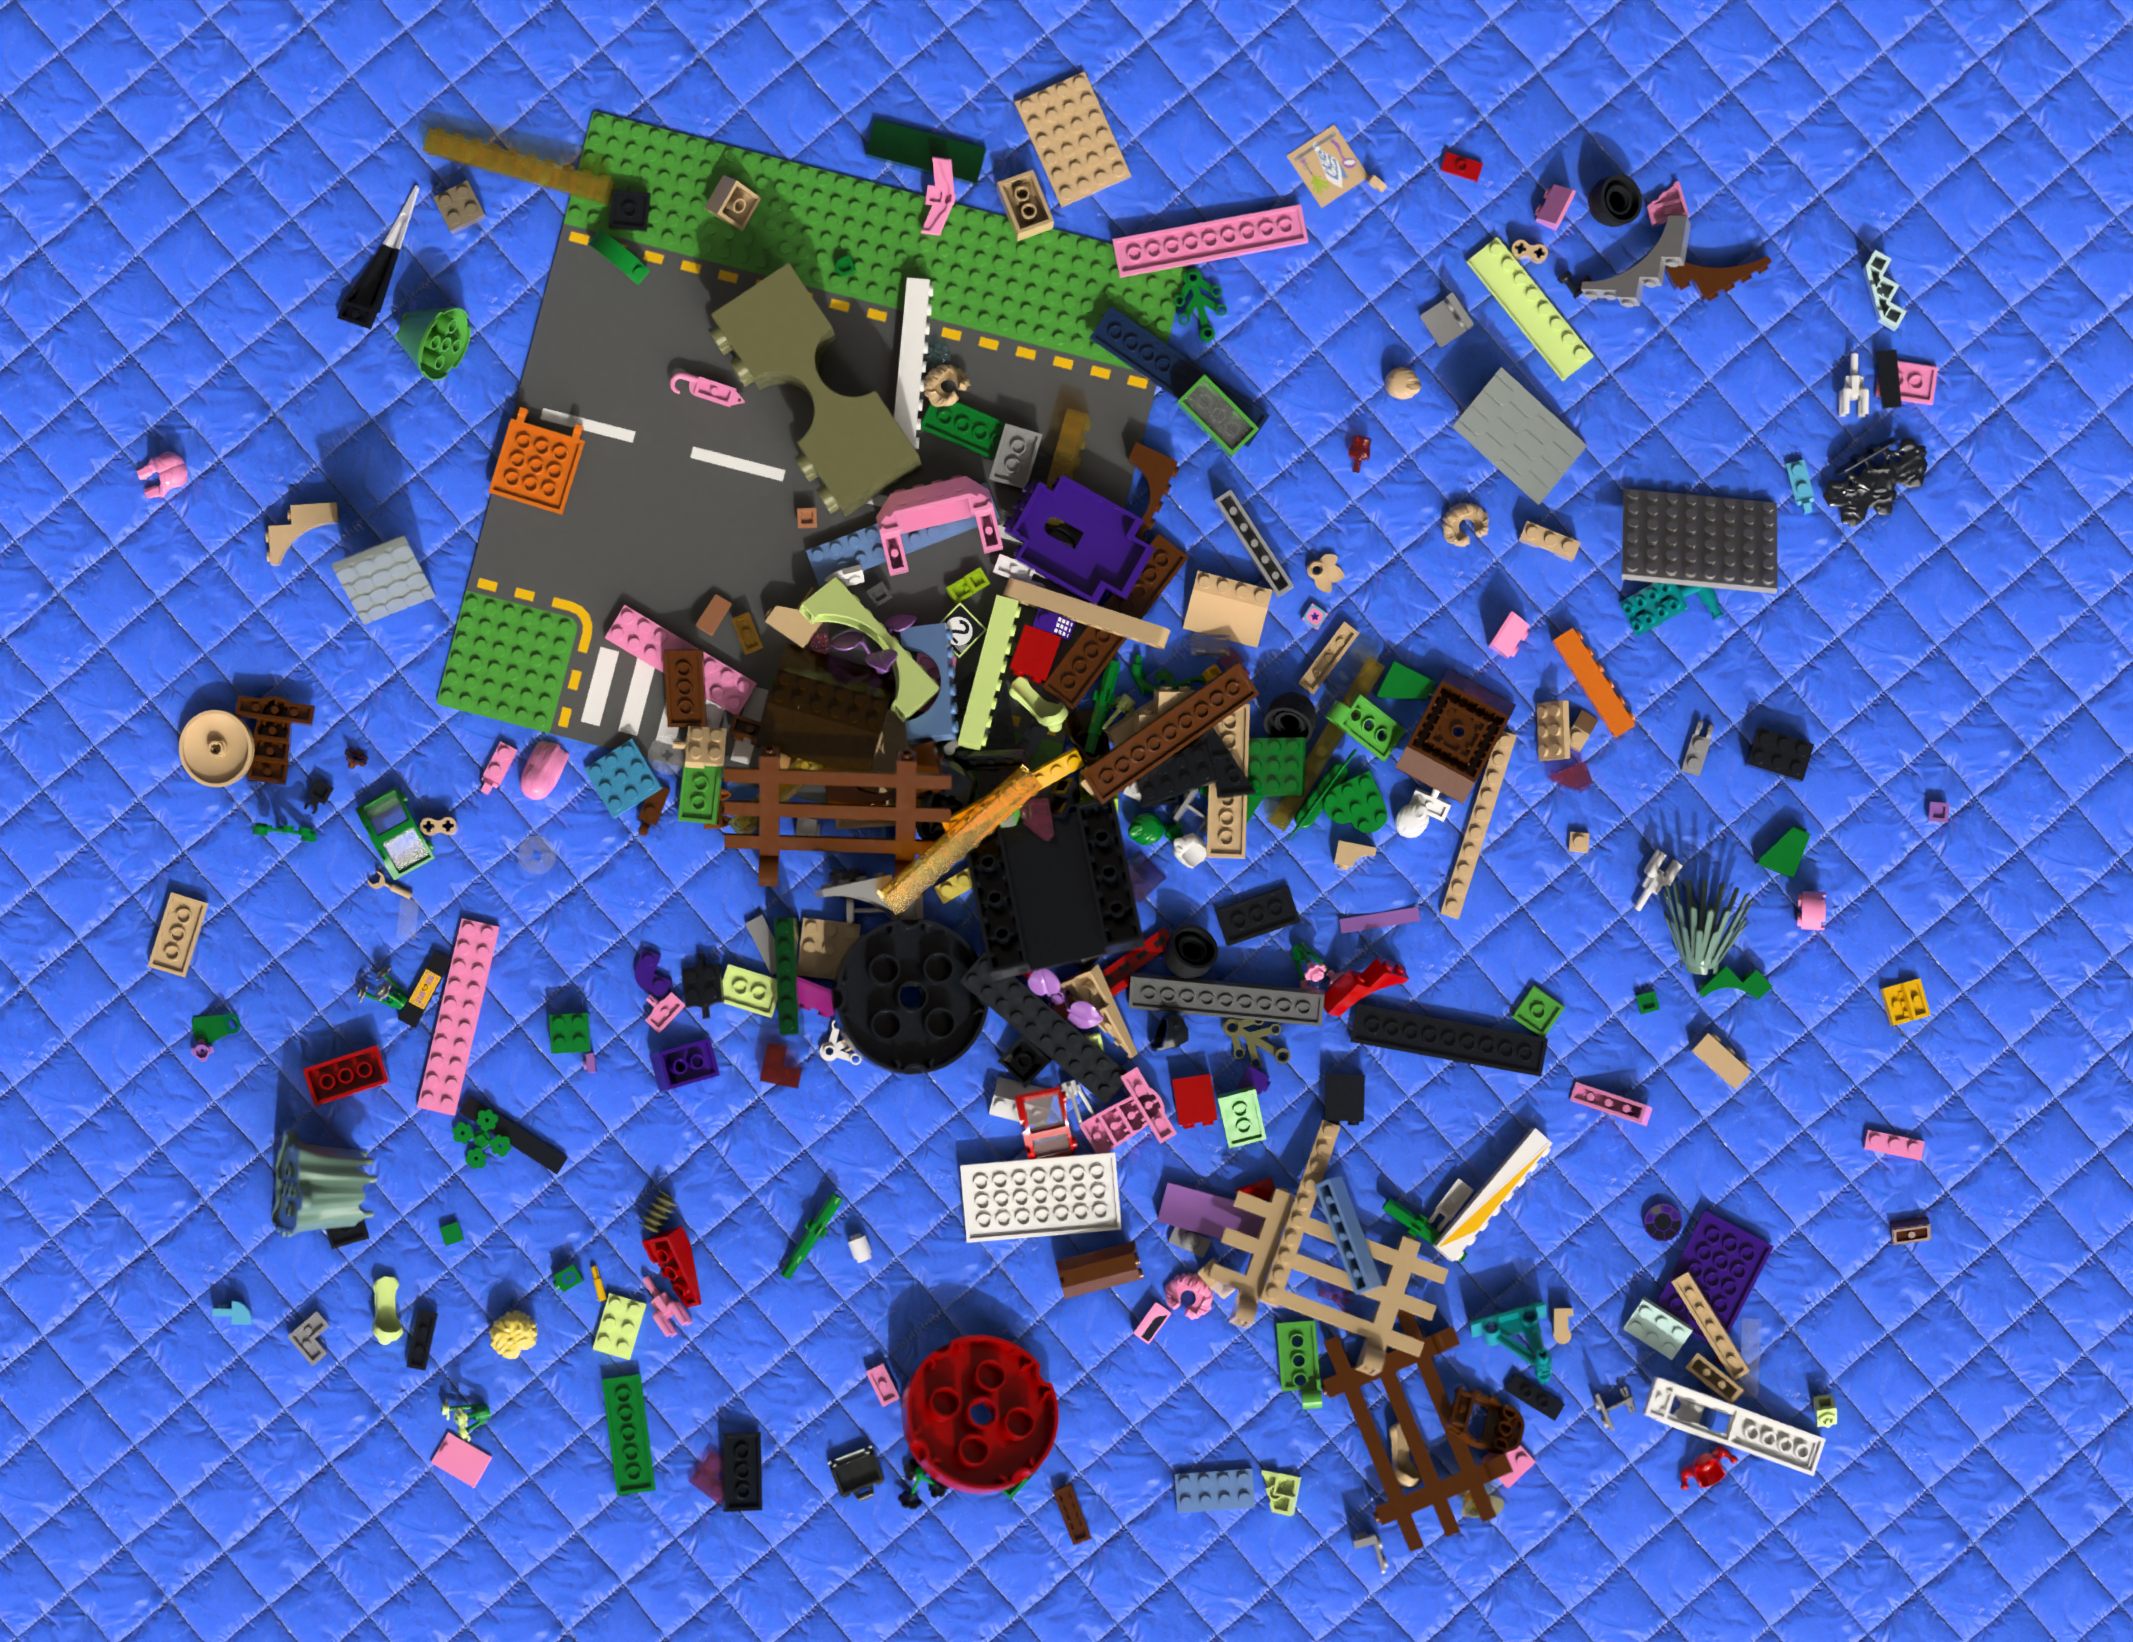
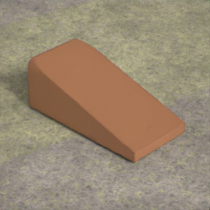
M715 594L695 627L712 637L732 606V603Z

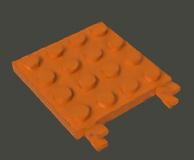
M520 407L517 419H510L488 492L563 515L585 441L580 439L584 427L575 424L571 437L525 423L529 410Z

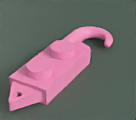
M678 372L670 379V387L677 394L680 391L675 387V382L678 379H683L690 382L689 390L694 396L727 407L745 403L744 399L736 392V388L700 376Z

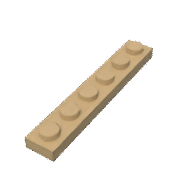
M1687 1271L1672 1280V1284L1732 1380L1735 1381L1750 1372V1368L1690 1272Z

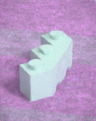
M1874 250L1863 268V273L1877 322L1895 331L1907 311L1890 302L1899 287L1898 284L1883 276L1892 259Z

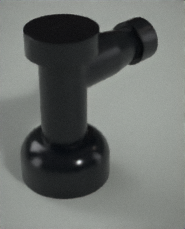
M1568 270L1557 281L1560 284L1565 283L1574 294L1573 298L1576 299L1583 293L1581 290L1582 282H1591L1592 280L1586 275L1584 279L1575 284L1571 280L1572 273Z

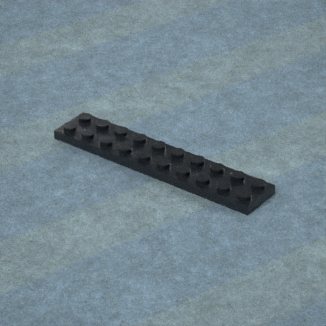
M985 951L982 952L959 979L960 983L1104 1104L1124 1084L1120 1077L1126 1074L1127 1070L1015 976L993 980Z
M1357 1004L1350 1042L1541 1077L1548 1038Z

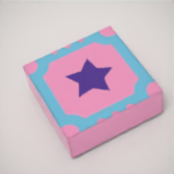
M1312 603L1301 620L1318 630L1328 613Z

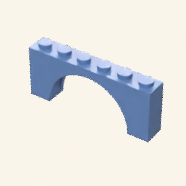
M946 623L909 627L900 631L901 647L909 652L921 653L933 659L939 668L941 676L940 692L932 707L923 715L906 721L907 741L913 745L934 740L937 742L957 739L956 733L959 732V725L955 721V714L958 713L956 702H954V695L957 694L956 685L953 684L955 667L952 665L954 649L951 647L950 641L953 640L952 629Z

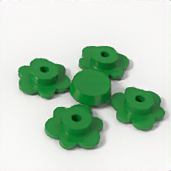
M491 1109L478 1112L476 1122L478 1125H481L482 1130L476 1132L475 1135L471 1131L472 1126L466 1125L462 1121L458 1122L457 1126L452 1129L455 1142L466 1144L468 1140L474 1138V1143L478 1147L474 1150L470 1149L468 1156L465 1158V1162L471 1165L472 1169L485 1167L487 1155L483 1153L482 1148L487 1147L489 1144L492 1147V1153H498L500 1157L506 1156L507 1151L511 1150V1145H509L510 1138L508 1136L502 1137L497 1135L494 1139H491L490 1134L487 1132L489 1129L496 1127L495 1123L499 1119L496 1114H493Z

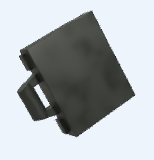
M872 1445L828 1461L839 1494L843 1498L850 1496V1493H853L859 1502L874 1497L873 1484L878 1485L885 1480ZM869 1486L870 1490L858 1494L857 1490Z

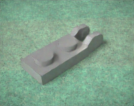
M1698 720L1694 734L1691 736L1681 768L1682 772L1698 777L1702 771L1714 724L1710 723L1706 736H1698L1703 726V721Z

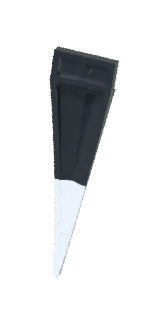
M416 185L380 249L344 299L337 316L338 319L371 330L377 313L381 311L419 192V186Z

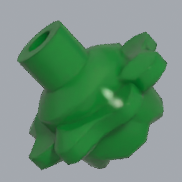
M1168 822L1164 826L1165 837L1172 842L1176 838H1182L1181 829L1183 825L1179 822L1176 824Z

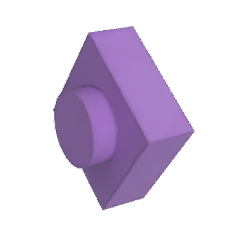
M1929 802L1928 821L1948 823L1949 803Z
M588 1053L586 1058H583L584 1070H588V1073H597L595 1053Z

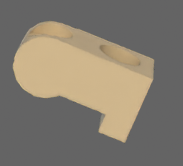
M1553 1308V1338L1559 1344H1566L1571 1339V1332L1568 1329V1316H1574V1308Z

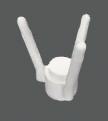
M1076 1080L1061 1084V1092L1065 1091L1067 1099L1071 1098L1079 1123L1082 1122L1075 1099L1078 1093L1091 1115H1095L1082 1092L1080 1084L1077 1085Z

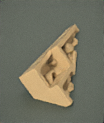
M1098 964L1085 968L1060 983L1062 988L1066 987L1073 995L1072 999L1074 1001L1085 1000L1096 1007L1103 1016V1020L1097 1025L1104 1033L1108 1032L1115 1039L1114 1043L1117 1046L1120 1045L1128 1053L1127 1057L1129 1059L1138 1054Z

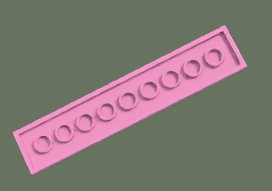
M1299 204L1112 239L1119 278L1305 244L1308 243V236L1302 207Z
M461 919L419 1096L418 1108L456 1116L500 930L498 926Z

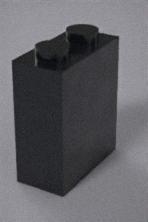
M1325 1074V1121L1335 1125H1340V1121H1348V1125H1359V1122H1364L1365 1075Z

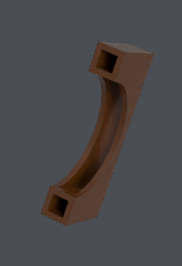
M1136 442L1128 462L1141 471L1149 487V506L1142 517L1144 522L1135 536L1145 542L1147 539L1144 536L1146 530H1151L1155 519H1152L1155 512L1159 513L1163 502L1160 500L1163 494H1168L1171 485L1168 483L1171 477H1176L1179 467H1177L1178 461Z
M935 740L913 746L914 751H917V773L943 774ZM824 767V768H821L820 770H837V769L830 768V767ZM824 785L829 803L886 805L885 801L892 799L893 803L896 802V789L878 793L865 790L859 786ZM917 788L916 797L923 796L924 791L930 790L932 794L940 792L942 789Z

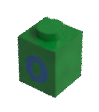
M573 1264L553 1276L555 1280L552 1282L558 1291L562 1290L564 1293L583 1282L584 1279L576 1265Z

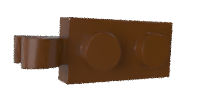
M663 787L645 799L638 817L639 820L643 821L639 830L640 835L647 836L651 824L657 826L670 789Z

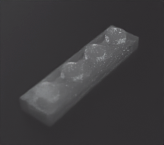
M1741 1318L1740 1350L1742 1351L1743 1359L1751 1371L1739 1378L1738 1385L1744 1390L1740 1397H1758L1761 1319Z

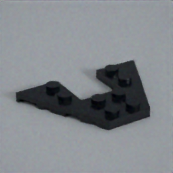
M970 672L956 685L957 694L954 695V702H956L957 708L966 711L976 673ZM1002 683L1000 691L995 692L994 698H998L995 710L991 709L989 716L993 717L992 721H994L985 750H1005V747L1009 744L1016 745L1008 686ZM947 740L937 742L946 745Z
M1213 727L1172 755L1174 756L1206 744L1211 760L1214 762V770L1218 782H1216L1217 798L1256 794L1255 789ZM1179 796L1148 807L1179 804ZM1143 801L1140 804L1141 808H1145Z

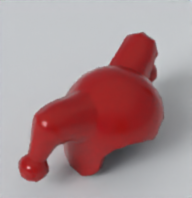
M1717 1446L1710 1453L1698 1455L1692 1464L1680 1471L1681 1489H1688V1477H1694L1701 1488H1707L1718 1483L1726 1475L1721 1459L1723 1457L1729 1458L1730 1462L1735 1464L1738 1461L1737 1456L1732 1455L1723 1446Z

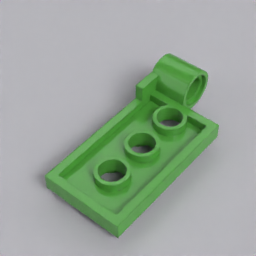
M1358 693L1355 694L1348 706L1335 700L1325 715L1328 720L1383 762L1386 761L1406 731ZM1357 710V717L1352 719L1351 713ZM1370 720V727L1365 730L1364 724ZM1383 730L1384 735L1382 739L1378 740L1377 735Z
M1315 1320L1276 1323L1281 1391L1301 1390L1303 1410L1322 1408ZM1297 1335L1303 1339V1343L1299 1347H1295L1292 1344V1338ZM1296 1355L1304 1357V1364L1302 1366L1294 1365L1293 1359ZM1297 1375L1305 1376L1306 1382L1304 1385H1296L1295 1377Z

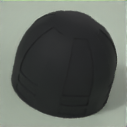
M1616 174L1599 180L1593 186L1588 195V206L1592 217L1597 222L1611 227L1621 226L1634 221L1638 217L1642 208V195L1633 179L1623 174Z
M1287 692L1276 697L1269 705L1264 718V729L1270 738H1306V742H1308L1317 721L1313 703L1307 697L1296 692Z
M1191 924L1177 928L1168 939L1164 950V960L1167 967L1177 977L1184 979L1198 978L1204 975L1218 956V946L1213 936L1204 928Z

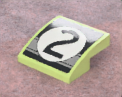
M961 603L940 622L946 623L952 629L953 640H950L951 647H953L954 653L959 658L987 631Z

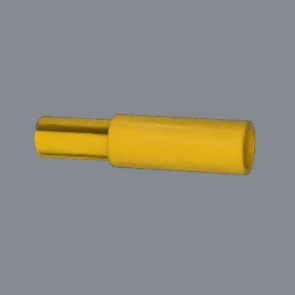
M592 1266L591 1272L598 1301L607 1300L597 1266Z

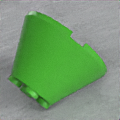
M458 307L405 312L395 339L399 341L424 377L433 381L442 380L448 376L446 373L452 368H457L466 353L471 336V326L468 325L467 321L469 316L463 309Z

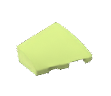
M1262 1470V1476H1264L1267 1487L1265 1489L1270 1498L1271 1512L1293 1516L1301 1477Z

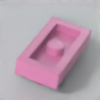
M884 1364L866 1371L882 1407L900 1399Z

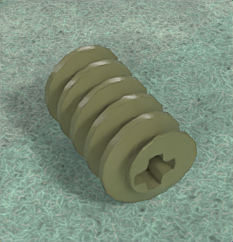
M658 1189L661 1196H654L657 1203L650 1202L653 1209H646L649 1216L642 1215L645 1222L638 1223L652 1232L661 1233L658 1225L665 1226L662 1219H669L666 1212L673 1213V1209L670 1206H677L678 1204L674 1198Z

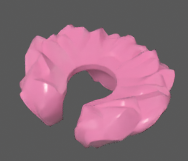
M1183 1273L1181 1276L1177 1275L1174 1280H1171L1166 1285L1165 1300L1173 1310L1180 1306V1297L1184 1291L1190 1290L1195 1294L1196 1300L1194 1304L1185 1309V1317H1189L1191 1320L1198 1319L1201 1315L1211 1310L1212 1289L1209 1288L1200 1276Z

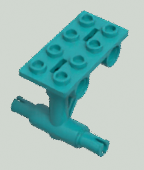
M1654 582L1620 602L1636 636H1640L1663 624L1666 620L1688 610L1684 599L1694 593H1697L1701 603L1707 606L1713 620L1724 615L1716 600L1718 598L1714 588Z
M1535 1301L1526 1307L1517 1306L1504 1313L1502 1311L1495 1312L1492 1316L1486 1318L1477 1317L1470 1322L1472 1338L1482 1335L1485 1344L1488 1346L1502 1345L1535 1367V1376L1540 1384H1544V1381L1547 1384L1550 1381L1553 1371L1552 1358L1549 1351L1544 1347L1540 1334L1542 1331L1538 1322L1539 1319L1547 1317L1545 1301ZM1523 1333L1528 1339L1531 1351L1509 1336Z

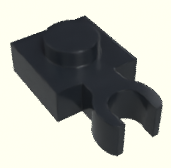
M317 778L307 794L312 799L305 804L304 809L307 810L309 805H313L314 811L312 814H316L318 804L322 803L325 805L335 788Z

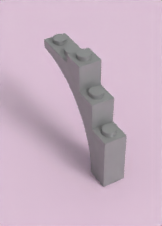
M1668 215L1663 234L1652 251L1642 261L1631 269L1612 278L1582 282L1581 290L1584 296L1588 299H1618L1621 306L1627 308L1640 306L1643 286L1651 288L1662 286L1665 265L1669 267L1684 266L1691 228L1688 217Z

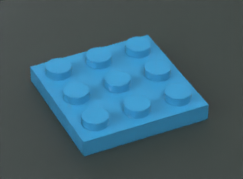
M633 738L584 769L614 819L663 788Z

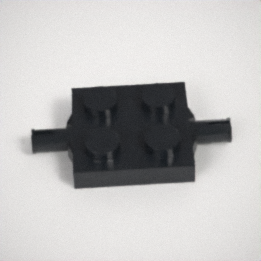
M698 953V965L693 968L682 969L685 1007L702 1008V1019H710L709 1007L725 1003L721 964H705V953Z

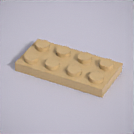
M170 893L148 967L186 978L208 909V903Z

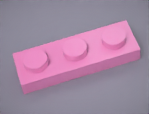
M1867 1130L1863 1149L1921 1161L1925 1141Z

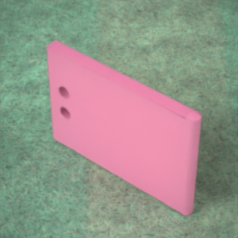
M448 1432L431 1463L475 1488L492 1456L487 1455Z

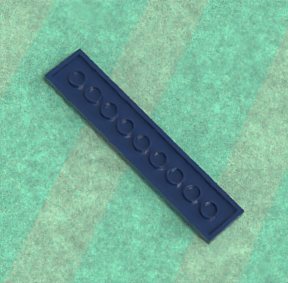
M1113 307L1109 308L1089 337L1091 341L1178 400L1205 374L1259 428L1244 444L1246 447H1249L1270 416Z

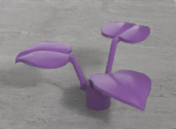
M910 614L894 615L886 620L885 627L889 628L887 632L891 635L893 630L900 632L909 628L918 618ZM855 631L839 635L830 644V647L842 651L854 649L859 644L862 645L868 654L865 658L866 663L874 667L877 674L890 672L891 664L898 657L897 651L892 649L871 653L862 640L864 635Z
M1049 968L1031 973L1028 980L1030 990L1040 996L1045 994L1050 996L1049 1006L1052 1003L1059 1005L1065 1002L1066 1009L1070 1012L1067 1020L1074 1027L1088 1029L1096 1026L1103 1020V1016L1096 1007L1088 1001H1075L1070 1008L1069 997L1066 996L1068 989L1061 987L1059 979Z

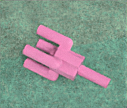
M649 1276L642 1280L654 1297L650 1302L656 1311L653 1313V1318L666 1337H673L678 1333L669 1320L674 1315L681 1326L685 1324L688 1326L693 1322L680 1301H672L667 1292L660 1294Z

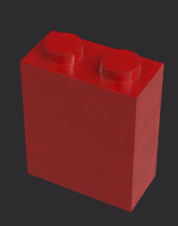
M1025 624L1009 667L1013 671L1012 674L1023 677V675L1029 676L1031 681L1039 684L1042 681L1046 682L1061 637Z
M1211 1074L1172 1079L1178 1125H1183V1129L1194 1128L1195 1123L1201 1122L1202 1126L1214 1125V1120L1218 1119Z

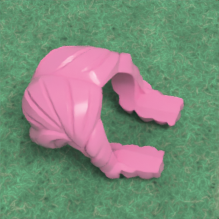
M169 451L162 453L158 457L150 458L147 466L137 471L140 480L146 479L153 473H159L160 485L144 489L146 498L158 496L163 498L169 490L181 487L188 481V469L184 460L178 454Z

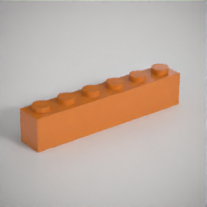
M1571 628L1554 639L1552 643L1615 739L1634 727L1636 719L1630 711L1627 712L1625 710L1624 700L1620 695L1616 696L1613 691L1615 687L1609 678L1606 680L1602 674L1604 669L1600 663H1595L1593 660L1594 654L1589 646L1585 647L1582 643L1583 637L1581 633Z

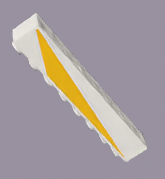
M1531 1128L1432 1246L1449 1261H1458L1464 1254V1248L1467 1245H1472L1477 1239L1475 1235L1488 1226V1220L1491 1216H1496L1502 1209L1500 1207L1501 1204L1511 1199L1514 1195L1512 1191L1526 1181L1525 1176L1528 1172H1533L1539 1165L1537 1163L1538 1160L1548 1155L1551 1151L1549 1147L1553 1143L1536 1128Z

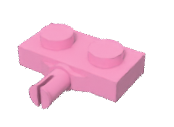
M672 992L660 1002L652 994L649 997L654 1002L649 998L646 999L654 1008L645 1021L659 1034L685 1007V1004Z

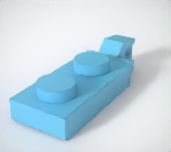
M1805 459L1785 464L1794 502H1796L1797 506H1802L1803 514L1813 512L1811 502H1814V494Z

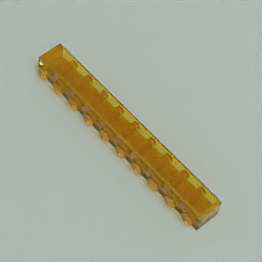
M435 127L434 130L428 129L422 149L427 155L609 205L612 189L615 185L610 176L604 174L595 176L592 175V171L586 169L581 171L574 170V166L569 164L560 166L556 164V161L547 158L542 161L537 159L538 156L527 153L525 156L512 148H508V151L500 149L501 146L498 144H482L483 141L480 139L471 138V140H468L462 134L453 132V135L445 133L446 130Z
M1368 657L1341 703L1348 706L1356 693L1366 698L1385 666ZM1357 710L1351 713L1352 719L1356 716ZM1329 721L1305 760L1304 796H1284L1268 821V824L1283 833L1345 734L1344 731L1331 721Z
M1024 765L1020 766L878 891L877 894L896 915L903 912L908 907V904L918 899L928 887L933 886L941 875L949 872L957 861L962 860L966 856L967 852L977 847L987 835L992 834L1000 823L1008 820L1015 810L1020 809L1024 805L1025 801L1035 796L1042 787L1040 782Z

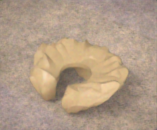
M941 364L928 372L923 389L925 390L924 395L929 397V401L933 406H949L958 401L959 397L955 391L952 393L944 392L941 388L942 382L951 380L956 384L958 390L966 391L967 387L970 386V379L967 378L966 373L961 368L957 369L953 365Z
M1472 502L1454 505L1446 513V516L1443 517L1444 539L1455 546L1465 547L1469 545V536L1462 533L1459 529V524L1464 519H1469L1474 523V534L1477 537L1481 538L1483 535H1487L1489 530L1488 513L1484 512L1478 504H1473Z

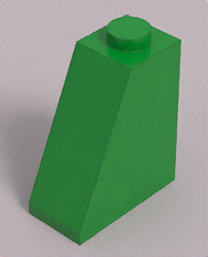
M1393 661L1376 697L1379 699L1426 700L1428 697L1432 698L1436 687H1434L1435 681Z
M1800 826L1790 828L1756 861V865L1789 878H1794L1811 834L1806 833L1807 829Z

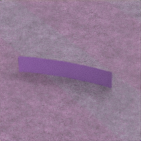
M1418 907L1339 919L1341 933L1417 922L1420 921Z

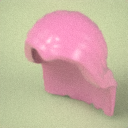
M540 741L535 746L523 769L520 780V790L524 796L532 800H540L553 790L569 758V754L561 749L559 744Z

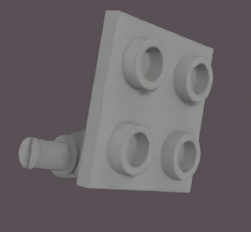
M1196 789L1185 793L1183 796L1185 801L1182 806L1180 804L1177 805L1173 811V819L1176 823L1180 822L1188 809L1204 820L1198 830L1205 834L1207 831L1208 815L1205 816L1190 806L1199 792Z
M1627 1386L1623 1387L1626 1395L1622 1388L1619 1389L1624 1400L1607 1408L1604 1407L1599 1393H1594L1596 1398H1593L1597 1410H1602L1603 1412L1601 1420L1605 1429L1610 1428V1431H1614L1607 1414L1608 1411L1626 1404L1629 1414H1633L1631 1407L1634 1413L1637 1412L1633 1403L1634 1398L1630 1396Z

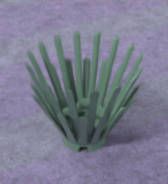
M1688 879L1686 881L1687 931L1678 884L1674 881L1673 887L1680 929L1670 889L1667 885L1665 886L1666 892H1663L1672 922H1670L1665 910H1663L1680 957V968L1686 965L1687 972L1708 975V969H1713L1714 974L1718 971L1721 960L1748 925L1745 924L1747 918L1744 917L1750 909L1753 899L1743 909L1749 897V893L1745 894L1720 942L1739 888L1736 887L1734 889L1728 907L1723 908L1714 933L1725 884H1719L1714 909L1713 904H1708L1705 918L1708 881H1702L1697 931V903H1692V883Z

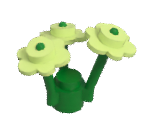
M446 1398L445 1403H442V1408L440 1409L442 1415H446V1420H449V1411H454V1421L459 1426L457 1429L458 1435L462 1439L466 1438L468 1442L471 1440L468 1432L479 1425L485 1424L486 1419L491 1418V1412L487 1404L481 1405L477 1403L449 1407L448 1398ZM473 1409L472 1413L466 1414L463 1410ZM473 1417L474 1421L477 1422L467 1427V1419Z

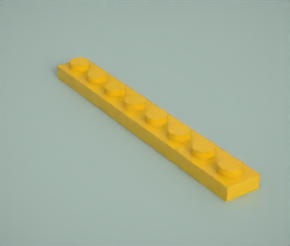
M1075 747L953 813L950 823L941 822L947 837L951 839L1085 766L1078 750Z

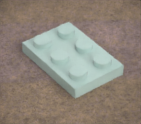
M1643 1297L1624 1325L1623 1330L1673 1360L1693 1331V1327L1646 1297Z

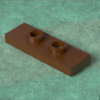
M1071 1483L1053 1490L1073 1546L1092 1539Z

